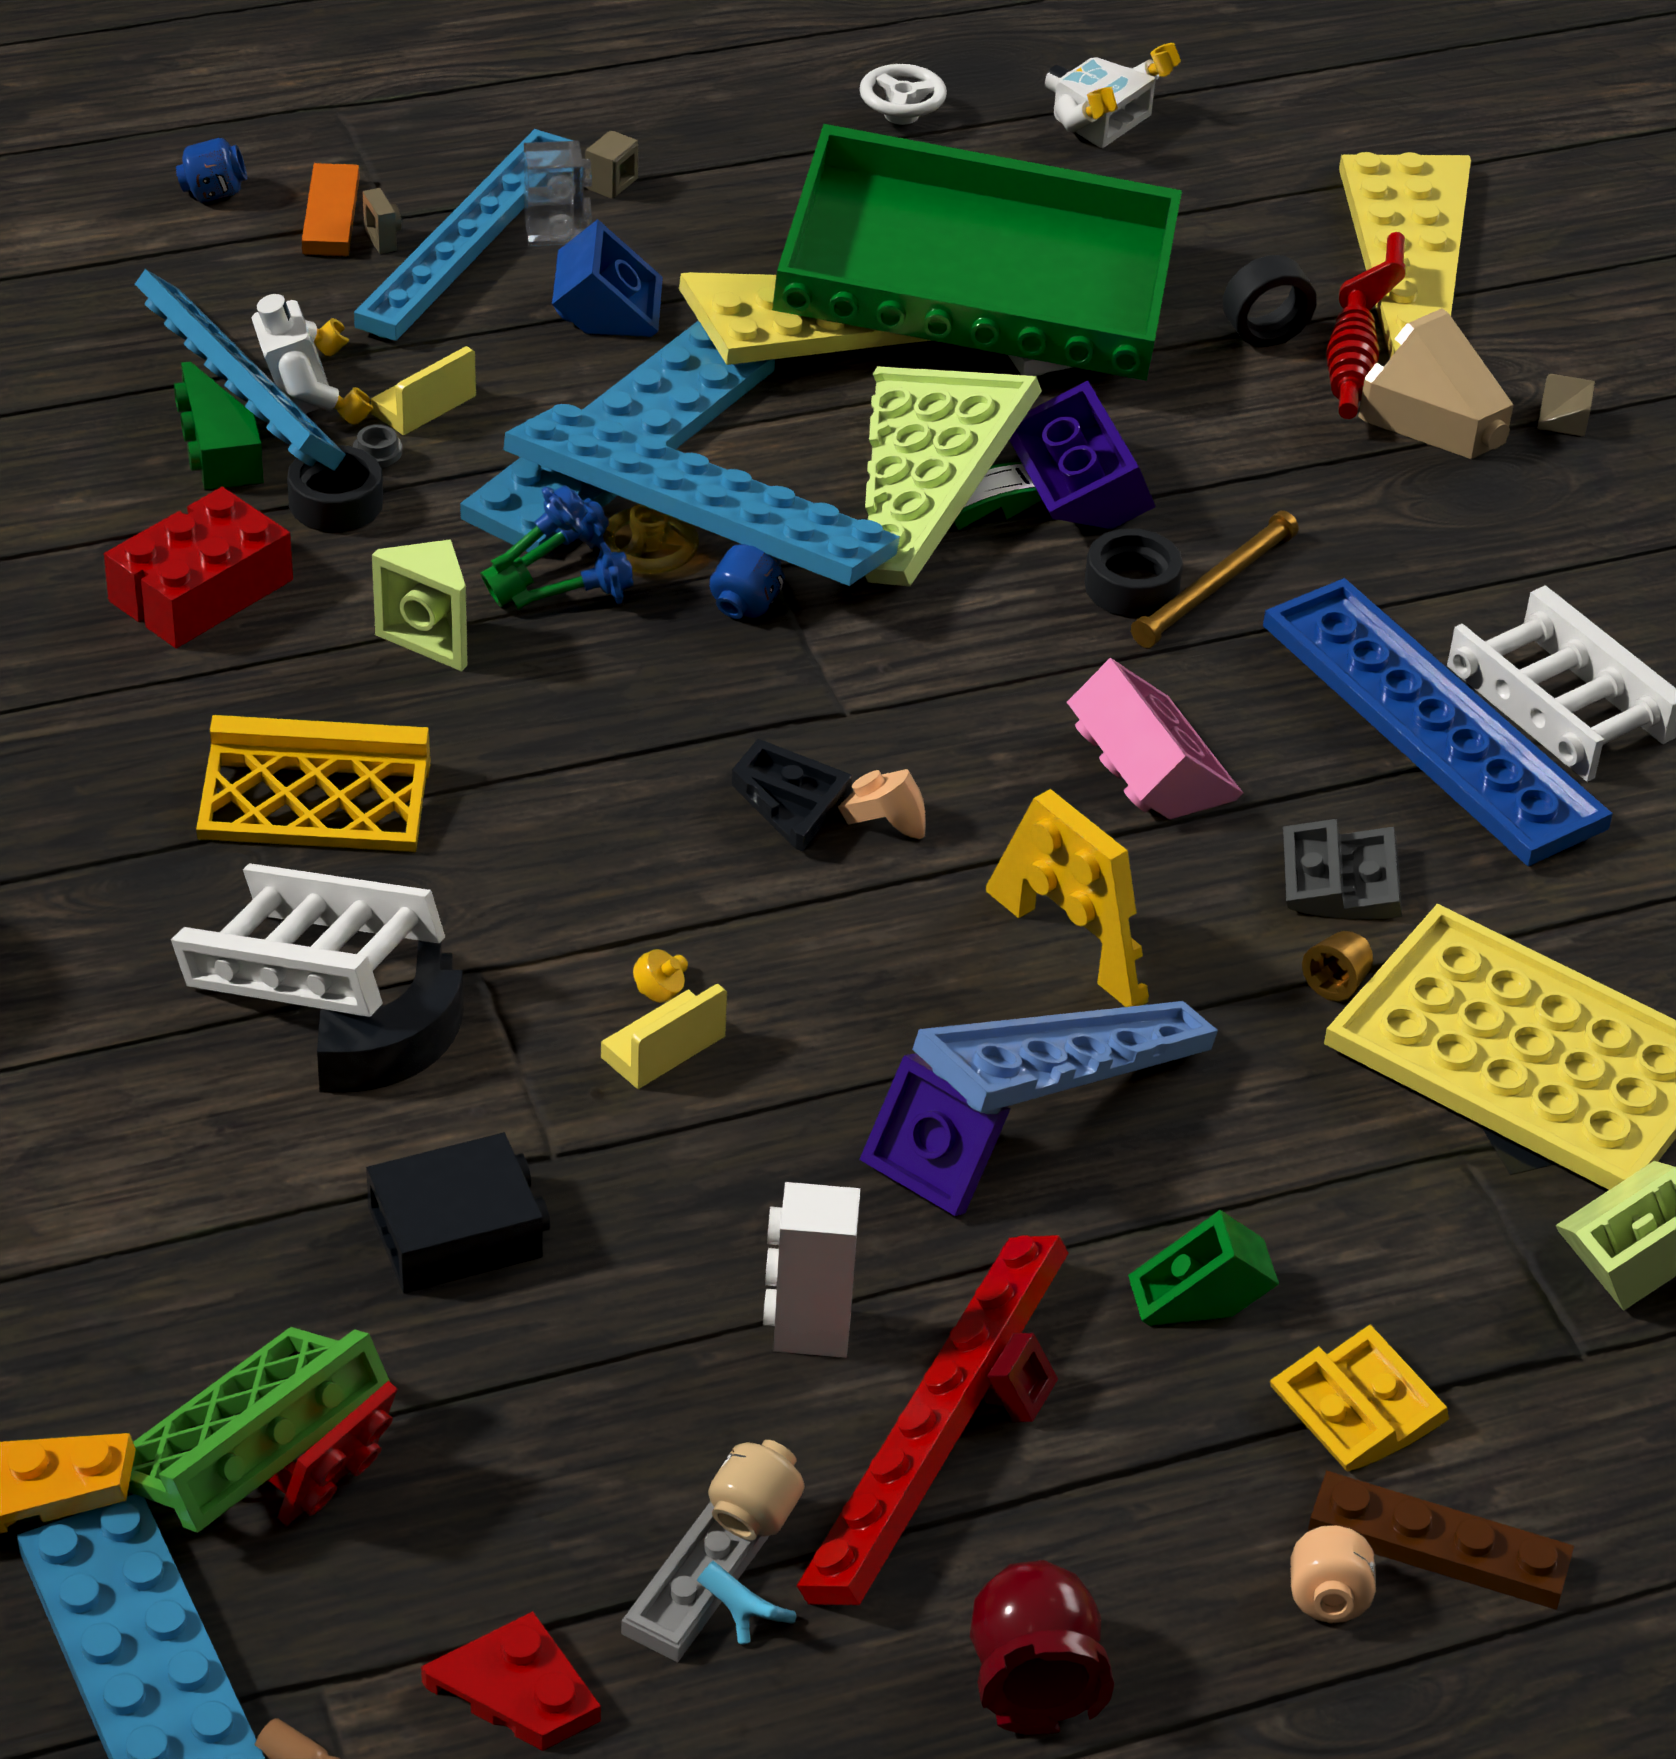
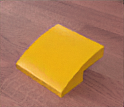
M1371 1324L1328 1354L1318 1346L1270 1380L1273 1390L1347 1472L1383 1459L1412 1444L1449 1420L1447 1406Z

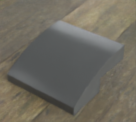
M1337 819L1283 826L1286 901L1288 909L1316 916L1347 919L1403 917L1398 849L1394 827L1340 834Z

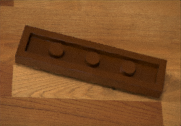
M1327 1470L1310 1517L1307 1531L1309 1532L1321 1526L1334 1525L1350 1528L1365 1537L1376 1555L1555 1610L1558 1608L1574 1550V1545Z

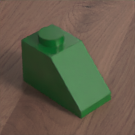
M1221 1210L1128 1275L1141 1320L1149 1326L1233 1317L1279 1285L1264 1238Z

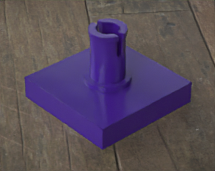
M917 1054L904 1055L859 1160L954 1216L965 1214L1011 1108L1007 1106L1002 1107L1001 1111L997 1114L980 1113L971 1108L966 1099L946 1080L938 1077L933 1072L932 1067Z

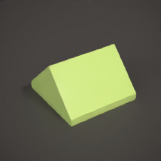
M451 539L377 549L372 554L375 635L459 671H463L468 666L466 585Z

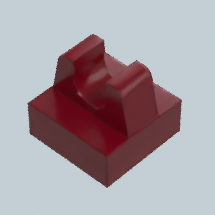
M1013 1333L987 1375L991 1385L985 1393L983 1400L987 1404L1005 1407L1012 1422L1034 1421L1058 1381V1377L1034 1333Z

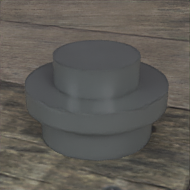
M385 425L364 427L359 431L357 439L353 443V447L362 449L376 458L382 469L394 464L402 456V443L392 428Z

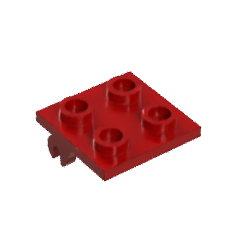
M389 1380L300 1456L297 1462L292 1461L267 1480L285 1493L278 1519L285 1526H288L304 1511L310 1516L316 1514L333 1497L337 1490L335 1484L349 1471L354 1476L360 1475L378 1457L382 1448L377 1443L393 1421L389 1411L398 1390Z

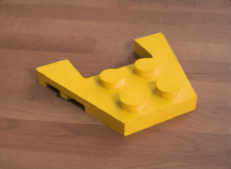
M1049 789L1033 798L986 885V892L1017 918L1035 909L1037 893L1049 897L1066 911L1074 924L1084 926L1102 942L1097 984L1125 1007L1144 1005L1148 1003V988L1143 983L1138 985L1135 960L1143 956L1142 946L1131 938L1129 918L1137 914L1128 850L1053 790Z

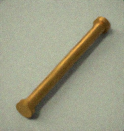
M1278 511L1269 519V525L1154 614L1150 617L1142 616L1133 622L1131 634L1134 640L1144 648H1151L1161 639V633L1277 543L1289 541L1296 536L1299 526L1295 517L1287 511Z

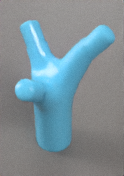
M714 1560L697 1579L701 1585L728 1607L736 1623L737 1641L741 1645L748 1644L751 1641L749 1619L751 1616L790 1624L796 1620L795 1611L775 1606L762 1599L742 1585Z

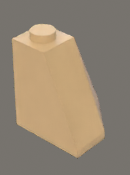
M1442 308L1407 323L1395 338L1401 344L1384 367L1376 363L1365 377L1358 417L1367 423L1469 459H1473L1506 443L1510 431L1509 425L1513 403L1450 314Z

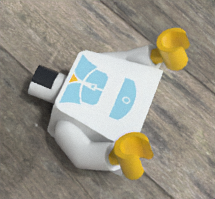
M1167 43L1155 48L1150 53L1153 60H1147L1134 68L1124 67L1098 57L1088 59L1071 71L1059 65H1054L1047 73L1045 87L1056 93L1054 105L1056 120L1061 122L1067 131L1078 133L1100 148L1106 147L1151 116L1155 81L1159 77L1169 75L1173 68L1181 62L1175 44Z
M279 294L263 297L257 304L258 312L254 313L251 318L274 383L305 414L319 408L329 412L335 408L350 424L360 423L373 409V406L369 404V396L356 387H353L344 398L339 396V390L328 384L316 349L317 347L326 356H332L349 342L347 337L340 334L345 329L344 325L337 319L331 318L320 329H317L314 322L304 319L297 301L290 300L286 302L285 298Z

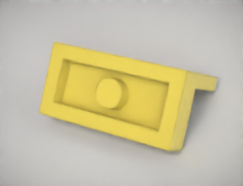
M465 346L371 398V405L373 406L371 414L402 435H406L476 396L475 351Z
M715 984L697 996L689 989L601 1041V1058L637 1089L642 1088L725 1037L727 991L719 984Z

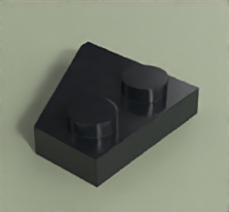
M757 739L732 769V786L795 849L803 852L837 810L838 806L852 791V775Z

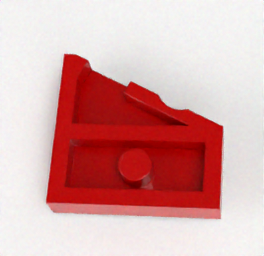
M533 1611L421 1666L422 1683L427 1690L437 1695L443 1688L471 1703L472 1714L493 1725H503L510 1728L514 1732L515 1737L541 1751L601 1721V1705Z

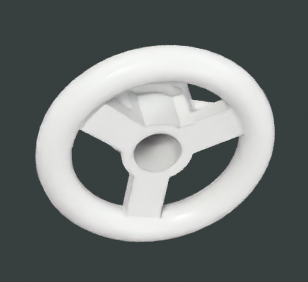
M890 64L878 67L866 74L860 83V95L864 102L870 108L884 114L888 121L901 125L911 124L919 116L934 112L944 103L947 95L946 86L937 74L926 68L910 64ZM893 77L914 78L920 80V82L898 81ZM875 84L882 88L886 94V100L879 98L873 92ZM929 93H934L931 98L920 103Z

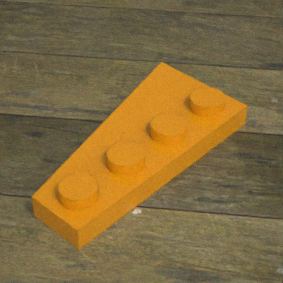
M130 1433L0 1442V1534L8 1532V1526L24 1518L38 1515L42 1522H47L126 1501L136 1452Z

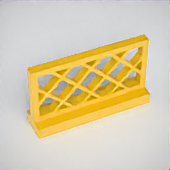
M212 715L210 726L211 748L196 828L198 839L416 852L426 778L429 777L431 762L428 727ZM221 766L248 767L252 771L233 784L220 774ZM280 769L302 770L306 774L288 787H285L273 776ZM335 772L355 773L360 777L341 791L327 779L328 776ZM389 775L413 777L412 783L395 794L381 780ZM263 781L275 795L254 807L242 794ZM317 784L330 798L309 811L296 797ZM372 788L384 801L364 814L351 800L367 789ZM410 800V805L408 807L405 803ZM231 801L245 813L232 823L212 821L213 813ZM285 804L299 816L298 819L287 826L272 825L265 818ZM338 808H342L354 820L342 829L327 828L320 821ZM395 810L407 822L406 833L384 832L375 823Z

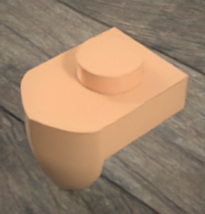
M908 769L887 774H881L879 770H875L863 775L853 783L852 789L854 791L838 806L848 825L886 817L892 826L902 834L916 839L925 837L924 801L920 789Z

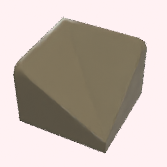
M609 131L585 150L586 188L613 199L637 180L638 140L615 131Z
M1549 374L1546 378L1537 428L1581 437L1585 436L1595 381Z

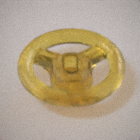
M639 503L608 519L609 525L603 534L604 542L609 546L611 552H624L632 566V572L643 574L665 573L680 568L694 557L699 547V534L695 525ZM629 524L632 531V539L628 545L620 550L614 542L615 534L620 528ZM670 525L680 530L683 536L675 532ZM659 549L677 551L672 555L662 558H639L645 552H653Z

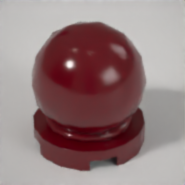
M1045 1560L1009 1564L983 1586L974 1600L970 1638L982 1664L977 1681L983 1709L987 1708L996 1714L997 1725L1004 1730L1024 1735L1060 1732V1720L1075 1717L1087 1710L1089 1720H1091L1111 1701L1115 1683L1106 1650L1099 1644L1101 1616L1090 1591L1075 1573Z

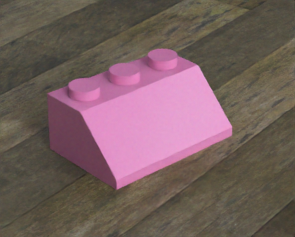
M1109 658L1067 701V704L1079 718V721L1075 724L1076 729L1091 744L1100 746L1103 750L1099 757L1100 761L1113 775L1126 781L1128 786L1124 789V793L1143 812L1147 813L1152 808L1171 820L1236 801L1243 794L1242 790L1169 696L1112 658Z

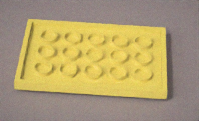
M1436 904L1326 1030L1324 1040L1326 1046L1608 1190L1651 1162H1658L1676 1139L1675 1019L1440 904Z

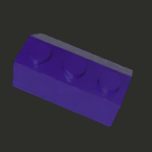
M1089 381L1029 410L1009 439L1052 519L1113 529L1156 507L1137 462Z

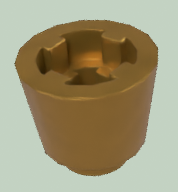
M1341 931L1311 947L1304 954L1302 961L1303 975L1308 985L1318 995L1328 1000L1342 1001L1348 999L1356 991L1372 968L1373 954L1368 941L1364 937L1354 932Z

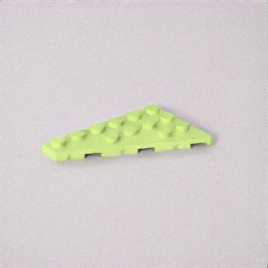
M877 366L873 372L876 381V391L871 400L874 412L870 417L869 441L872 446V460L868 461L867 472L870 479L866 485L865 509L868 513V520L875 521L883 527V530L900 536L897 555L866 574L868 582L900 586L912 585L1042 392L1036 376Z

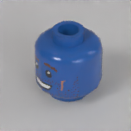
M215 138L187 146L183 151V164L176 166L178 181L183 192L191 191L197 201L201 203L236 195L241 190V181L247 180V171L239 147L237 145L231 146L224 138Z
M738 544L726 552L710 577L709 587L713 597L716 599L717 607L725 615L734 619H740L743 616L759 618L768 611L783 588L785 575L779 558L766 554L755 546Z

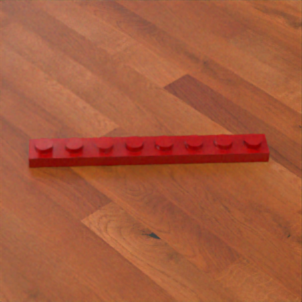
M1022 1235L1011 1237L1002 1247L999 1256L981 1285L977 1288L969 1305L956 1326L952 1329L950 1336L931 1367L925 1373L920 1385L904 1411L898 1417L890 1434L871 1461L868 1470L849 1501L843 1507L841 1514L798 1582L797 1587L807 1604H861L990 1387L991 1382L987 1375L1013 1333H1022L1069 1254L1059 1235Z

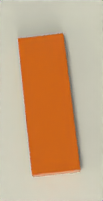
M314 163L302 235V254L349 256L360 179L359 165Z

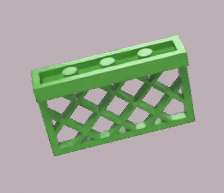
M294 1327L288 1328L133 1441L136 1452L128 1492L174 1508L183 1528L198 1533L316 1444L389 1380L370 1334L354 1329L338 1341ZM294 1351L300 1352V1354L288 1357Z

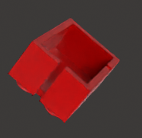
M220 487L188 505V514L178 511L104 553L108 601L137 622L145 619V627L175 649L293 580L290 532L224 487Z

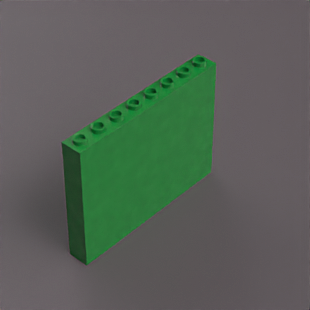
M823 124L777 269L772 310L1147 381L1182 190Z

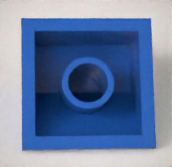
M597 219L558 250L552 305L562 319L567 322H573L586 334L652 337L659 330L663 277Z

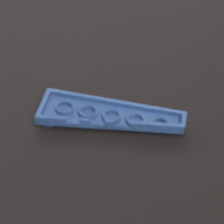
M1184 1001L919 1029L912 1050L932 1067L933 1072L938 1077L946 1080L966 1099L971 1108L980 1113L997 1114L1001 1111L1002 1107L1211 1050L1218 1030Z

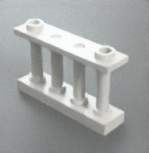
M1546 585L1530 592L1525 620L1522 625L1487 641H1483L1464 624L1454 628L1447 667L1587 782L1595 778L1602 746L1638 727H1642L1662 744L1676 738V688ZM1533 641L1551 654L1520 670L1503 657V655ZM1568 669L1586 682V684L1557 698H1553L1537 685ZM1603 698H1606L1622 711V713L1591 728L1573 714Z
M249 863L243 869L253 900L220 932L183 927L171 939L186 985L189 987L371 1017L383 1004L373 970L404 938L440 943L445 938V934L431 890ZM267 917L285 919L265 940L248 937ZM312 924L330 926L311 947L293 944ZM357 931L376 934L357 954L339 952Z

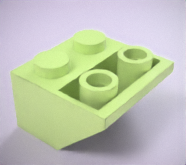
M1657 1161L1651 1162L1556 1225L1558 1232L1623 1311L1676 1277V1167Z

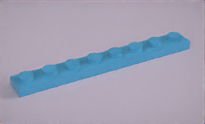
M534 129L354 311L355 328L373 333L381 338L397 341L574 157V141Z
M145 269L135 283L148 297L144 303L145 306L165 319L164 325L186 341L183 344L193 353L206 360L204 365L211 372L226 380L224 386L244 401H247L245 407L250 412L269 423L266 428L277 438L290 445L288 451L311 467L318 461L335 471L346 454L180 289Z

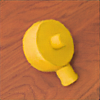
M659 949L644 953L637 960L633 968L637 989L640 993L658 1003L675 998L684 987L685 979L683 972L687 970L688 962L682 955L672 957L667 952Z

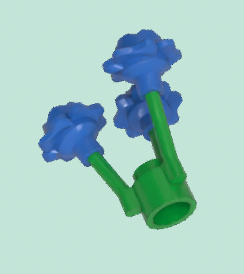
M566 485L555 491L547 486L542 489L543 498L545 499V513L534 521L537 526L507 552L491 560L492 566L480 572L486 588L497 605L503 607L512 601L517 610L533 601L584 587L585 591L600 587L606 594H611L618 605L622 603L623 590L633 586L634 583L632 579V566L624 552H611L609 546L604 542L603 534L609 525L608 517L604 515L603 507L598 502L592 501L591 498L582 500L574 490H571ZM556 530V534L554 536H552L551 538H549L548 540H546L545 542H543L542 544H540L539 546L525 554L523 557H519L524 551H526L544 534L547 537H549ZM578 539L585 542L591 549L594 547L600 549L594 568L580 571L581 576L533 590H527L526 587L534 583L527 567L562 543L569 545Z

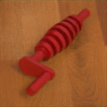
M1393 232L1387 237L1385 262L1345 281L1339 291V303L1343 310L1337 317L1329 340L1327 363L1331 390L1334 396L1339 399L1338 412L1344 419H1352L1357 415L1365 377L1375 364L1378 363L1379 346L1374 317L1369 310L1405 277V237L1399 232Z

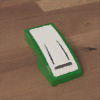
M1021 462L993 465L953 524L957 530H960L997 509L1008 520L1039 503L1042 499Z

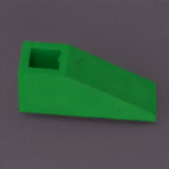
M182 362V382L174 383V394L177 411L181 412L182 433L184 442H187L191 471L200 470L204 490L264 483L261 441L254 414L192 362Z

